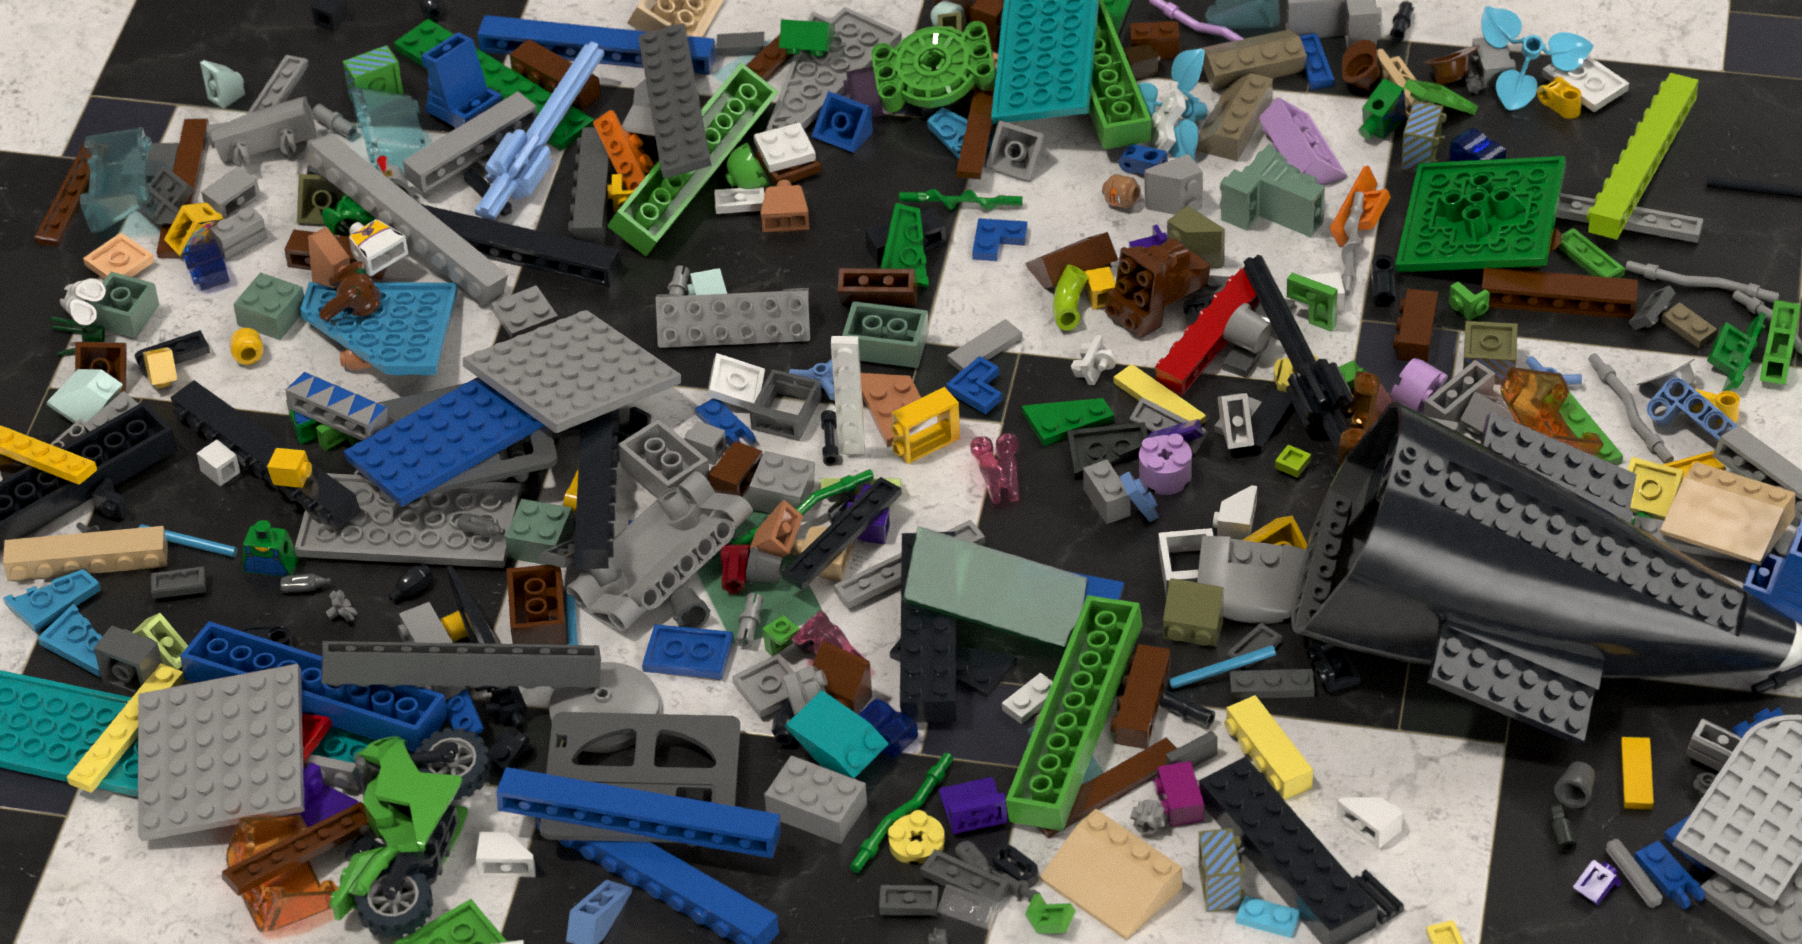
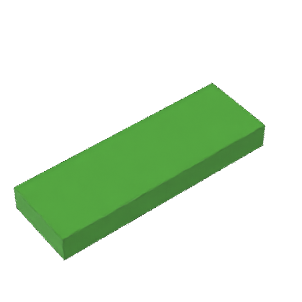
M1572 228L1561 235L1562 240L1557 248L1592 276L1620 278L1625 274L1624 267L1576 229Z

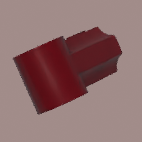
M749 544L725 545L721 549L723 568L722 590L727 591L729 594H739L742 590H745L746 569L750 555Z

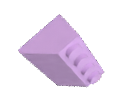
M1277 97L1258 117L1263 124V131L1273 140V147L1287 159V163L1297 167L1301 173L1315 176L1316 182L1320 185L1347 177L1343 167L1308 113Z

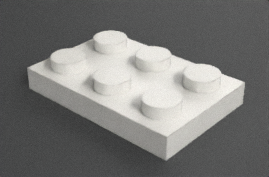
M1589 55L1581 66L1572 71H1562L1557 69L1552 63L1542 69V77L1552 82L1553 78L1560 76L1574 87L1579 88L1582 93L1581 103L1593 112L1629 90V83Z

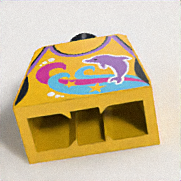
M206 202L183 205L164 240L179 256L187 254L207 245L212 238L208 228L223 220V216Z

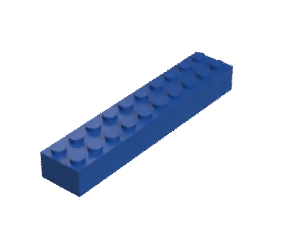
M210 621L180 655L184 678L194 683L298 664L301 669L302 713L330 717L333 727L374 740L392 736L400 737L407 740L408 750L415 753L418 747L421 748V742L425 738L429 739L432 733L439 731L448 719L444 694L412 685L388 687L384 684H371L369 686H358L356 684L331 686L329 684H322V656Z

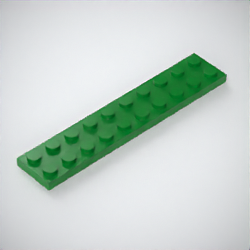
M427 19L395 41L394 47L396 51L424 67L421 55L454 34ZM475 47L486 86L502 94L503 100L516 92L521 93L536 105L538 116L552 94ZM570 106L546 143L561 152L582 136V128L595 127L593 124L594 119Z

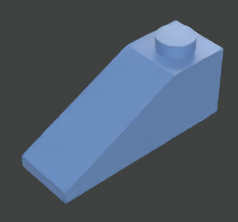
M605 880L570 910L566 941L573 944H599L607 935L629 898L632 887Z

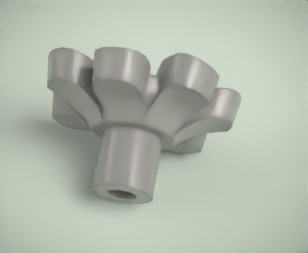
M342 590L332 591L329 597L332 600L333 607L326 611L327 616L332 620L338 615L344 617L347 622L354 620L353 616L357 615V611L350 607L351 603L347 598L344 599V592Z

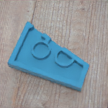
M942 107L927 120L928 128L959 159L968 120ZM991 132V135H990V140H989V145H988V149H987V154L990 153V149H991V146H992V143H993V139H994V136H995V134L992 133V132Z
M82 569L54 579L51 585L39 589L34 586L26 589L27 593L17 597H13L11 594L3 597L9 609L35 632H38L58 619L72 604L75 606L81 604L99 592L101 587L96 579Z
M72 604L38 637L39 644L101 677L94 647L102 636L96 633L87 618H84L79 613L78 608Z

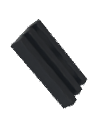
M1367 869L1362 871L1360 877L1358 875L1353 877L1373 902L1387 913L1384 914L1377 907V921L1381 925L1404 911V904Z

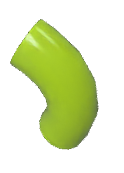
M1067 265L1064 269L1053 297L1052 311L1057 326L1065 331L1076 328L1080 322L1078 301L1089 279V276L1083 270L1073 265Z

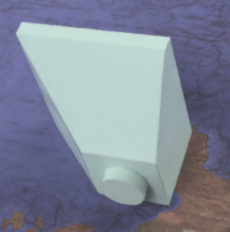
M77 369L47 401L46 405L73 423H76L80 418L87 422L120 394L122 383L103 370Z

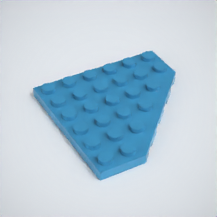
M314 282L308 283L300 309L302 319L384 374H394L397 376L437 375L458 294V284L373 282L381 293L380 305L373 313L364 316H353L351 312L354 309L347 307L327 322L320 318L319 313L325 304L336 297L337 288Z

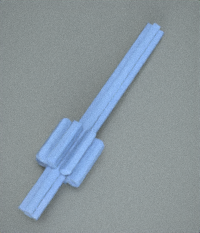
M590 42L589 45H584L526 134L524 130L516 129L513 134L507 133L485 165V170L488 172L486 179L492 185L475 209L476 215L495 221L511 195L513 199L521 200L523 196L529 197L552 163L551 158H549L551 150L545 145L604 56V50L599 49L597 43Z

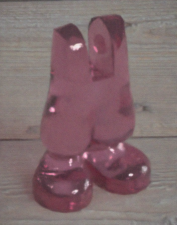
M1012 433L1002 434L997 438L995 450L998 460L994 459V448L990 438L981 436L975 438L970 443L971 454L980 462L979 470L994 504L1001 503L1000 489L1007 488L1010 502L1019 500L1018 464L1016 457H1014L1019 448L1018 437Z
M819 610L791 639L796 645L813 640V650L816 654L821 642L826 641L866 659L851 645L840 627L830 622L829 617L823 610Z

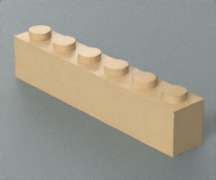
M164 526L5 540L3 565L8 581L60 577L82 569L89 574L160 568L167 567L168 542Z

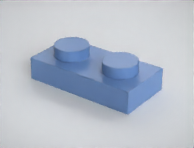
M1129 471L1121 475L1120 479L1127 495L1149 523L1159 518L1154 508L1158 504L1151 492L1146 494L1147 490L1141 479L1135 480Z

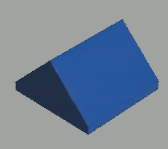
M828 91L812 137L855 153L873 133L871 107Z

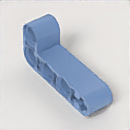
M1677 377L1668 380L1647 404V414L1654 423L1661 426L1668 425L1682 411L1718 442L1722 435L1738 426L1686 381ZM1676 387H1684V392L1681 396H1672V392ZM1695 404H1704L1701 412L1692 413V407ZM1665 406L1667 408L1665 414L1660 417L1655 416L1656 409ZM1715 420H1723V425L1720 429H1711V425Z

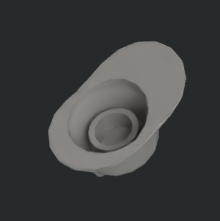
M1695 359L1674 371L1645 380L1636 385L1651 382L1659 391L1668 380L1677 377L1683 379L1695 389L1697 381L1690 365ZM1676 387L1672 392V396H1681L1684 392V387Z

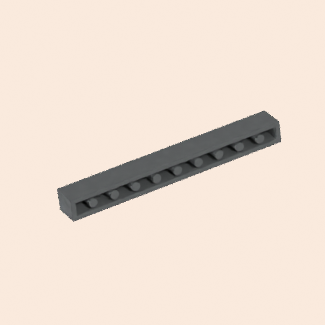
M322 641V684H329L331 686H340L342 684H356L358 686L384 684L388 687H395L397 685H412L414 687L439 685L449 688L454 685H461L471 688L481 686H495L497 688L522 686L527 689L535 687H550L553 689L577 687L579 689H590L591 687H599L601 654L599 645Z

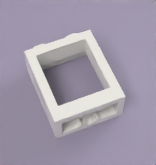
M1212 528L1159 533V557L1166 598L1170 578L1197 582L1198 570L1172 572L1169 553L1200 550L1202 536H1213Z

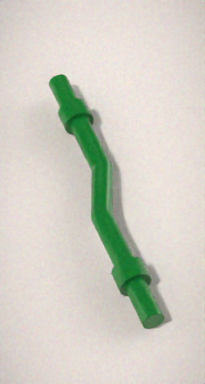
M868 469L854 476L847 475L840 478V482L811 493L796 510L804 516L817 502L843 491L847 493L855 490L857 485L874 479L872 470ZM759 527L749 530L746 535L731 540L730 544H752L756 530Z
M944 753L936 766H932L925 775L926 780L913 799L885 816L870 838L864 840L859 847V854L850 865V869L853 872L859 873L867 860L874 857L879 849V843L889 828L898 819L909 815L921 807L932 789L941 783L945 777L946 769L953 761L951 754Z

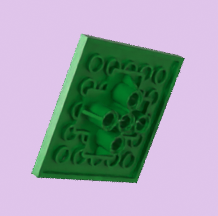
M1565 156L1419 163L1395 264L1397 272L1547 266L1566 168Z

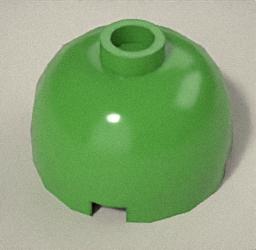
M747 143L731 153L727 161L729 173L725 176L732 188L737 186L743 189H754L764 186V189L771 186L759 161L752 156L753 151Z

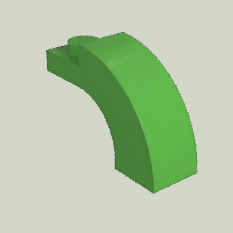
M1781 300L1774 301L1760 381L1786 385L1801 304Z

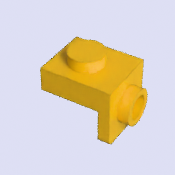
M612 174V184L607 185L608 199L613 200L614 213L620 209L635 191H623L622 174Z

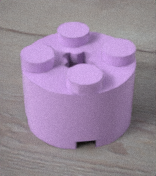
M1414 358L1399 375L1402 380L1399 386L1394 385L1390 401H1398L1423 414L1425 400L1443 387L1448 375L1423 360Z
M1180 434L1145 438L1139 450V478L1147 490L1148 487L1154 489L1155 493L1160 495H1172L1181 492L1184 489V485L1190 482L1192 477L1191 448Z

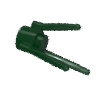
M54 316L50 317V320L53 322L69 325H52L51 329L81 333L82 342H105L104 326H96V324L82 325L73 320ZM75 348L59 351L57 355L75 354Z

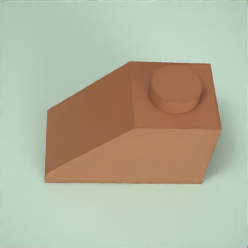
M323 228L308 236L312 282L336 288L329 284V278L334 277L339 271L350 265V258L328 228Z
M782 501L756 530L749 550L751 551V548L758 547L762 552L782 558L789 555L803 515L788 502Z

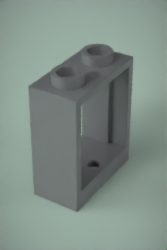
M772 369L749 411L751 429L800 441L822 399L820 380ZM777 393L805 399L806 401L799 414L796 415L771 409L770 406Z

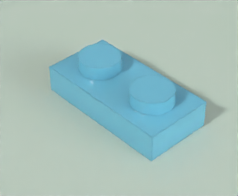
M1244 896L1236 916V924L1292 938L1299 920V911L1287 906Z

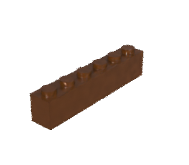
M1484 268L1482 291L1487 290L1490 292L1489 307L1632 319L1636 309L1638 280Z

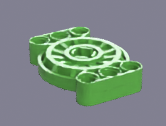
M974 21L967 25L964 32L944 26L927 27L905 37L895 49L887 43H879L873 47L871 52L878 94L882 106L887 112L900 110L905 101L918 107H941L962 98L974 85L984 91L995 87L996 68L991 41L986 25L980 21ZM936 66L937 70L932 71L931 68Z

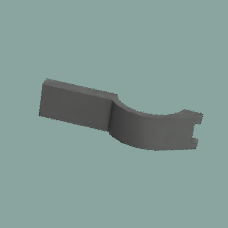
M1285 299L1290 311H1292L1295 306V300ZM1259 301L1254 307L1253 312L1270 323ZM1270 337L1258 353L1250 352L1235 345L1223 362V370L1246 378L1269 345Z

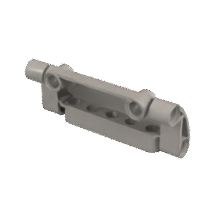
M694 471L678 487H673L663 492L653 504L612 540L614 542V557L609 558V569H586L585 572H582L565 588L568 596H573L575 603L593 618L613 629L625 631L647 610H653L661 605L732 539L734 530L752 515L753 509L741 496L715 493L706 477L700 472Z

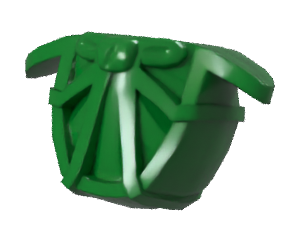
M347 195L338 202L334 210L325 207L322 211V220L334 235L350 236L349 230L354 223L359 222L365 226L376 220L374 216ZM341 223L348 226L349 229L345 228Z

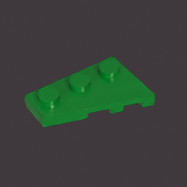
M895 203L880 269H915L918 286L927 288L929 282L925 266L926 256L923 249L920 209Z
M1103 398L1022 406V414L1043 446L1067 439L1068 430L1101 427L1114 422V414Z

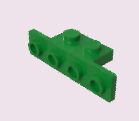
M1761 312L1748 325L1745 334L1727 322L1721 326L1707 362L1728 375L1722 392L1730 391L1733 388L1738 389L1745 378L1742 374L1752 361L1749 357L1759 343L1756 339L1765 329L1763 324L1766 317L1765 313Z

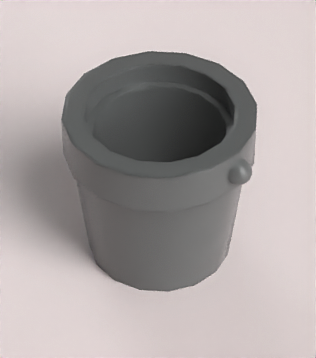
M758 547L751 548L745 581L750 585L754 582L778 584L783 558L762 552Z
M683 587L672 594L670 604L674 612L673 619L679 627L701 628L705 625L711 610L691 588Z
M1583 762L1571 763L1555 785L1554 793L1556 798L1571 808L1586 806L1591 798L1595 779V772L1592 767Z

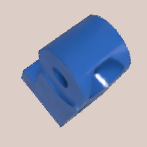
M1129 145L1119 158L1118 164L1127 173L1133 174L1137 172L1145 175V169L1168 161L1167 151L1140 145Z

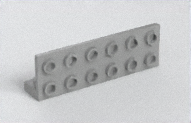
M809 288L783 289V291L705 295H683L681 293L658 294L656 296L658 347L660 348L810 340Z

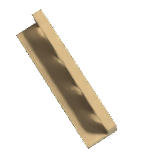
M1383 49L1377 50V62L1380 68L1379 79L1381 81L1386 79L1404 87L1407 79L1416 80L1399 56L1390 59ZM1404 88L1406 115L1409 118L1413 102L1421 101L1410 96L1411 92ZM1424 100L1423 102H1421V103H1427V104H1433V105H1434V103H1430V102H1428V101H1426V100Z

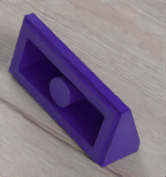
M1195 419L1151 432L1147 438L1180 434L1183 440L1187 442L1201 438L1203 432L1200 420Z

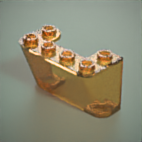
M1516 367L1509 369L1502 380L1500 389L1501 395L1517 423L1593 456H1597L1604 446L1600 437L1594 432H1587L1581 439L1575 438L1559 412V409L1569 395L1567 383L1560 373Z

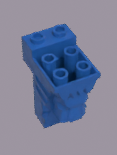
M457 32L421 55L423 66L428 70V87L431 88L427 95L425 110L431 115L453 125L455 129L503 101L502 94L486 86L473 39Z
M1802 518L1784 558L1769 553L1761 565L1751 563L1742 585L1744 590L1801 624Z

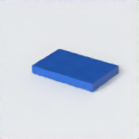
M654 624L642 663L643 672L722 679L734 640L733 632Z

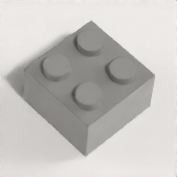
M764 451L749 487V504L752 509L772 513L784 500L796 509L812 491L815 462Z

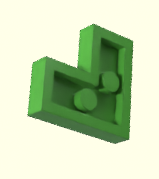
M1291 272L1287 278L1286 297L1309 305V324L1332 332L1336 326L1338 289Z

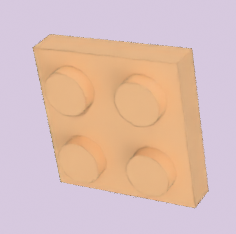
M119 233L83 258L85 266L103 279H106L110 272L133 277L155 262L152 253L123 233Z

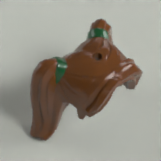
M362 261L353 262L339 271L334 277L329 278V284L337 288L336 297L331 299L319 313L321 319L329 322L331 318L347 307L354 309L351 312L353 316L369 315L378 308L381 293L366 275L367 270Z

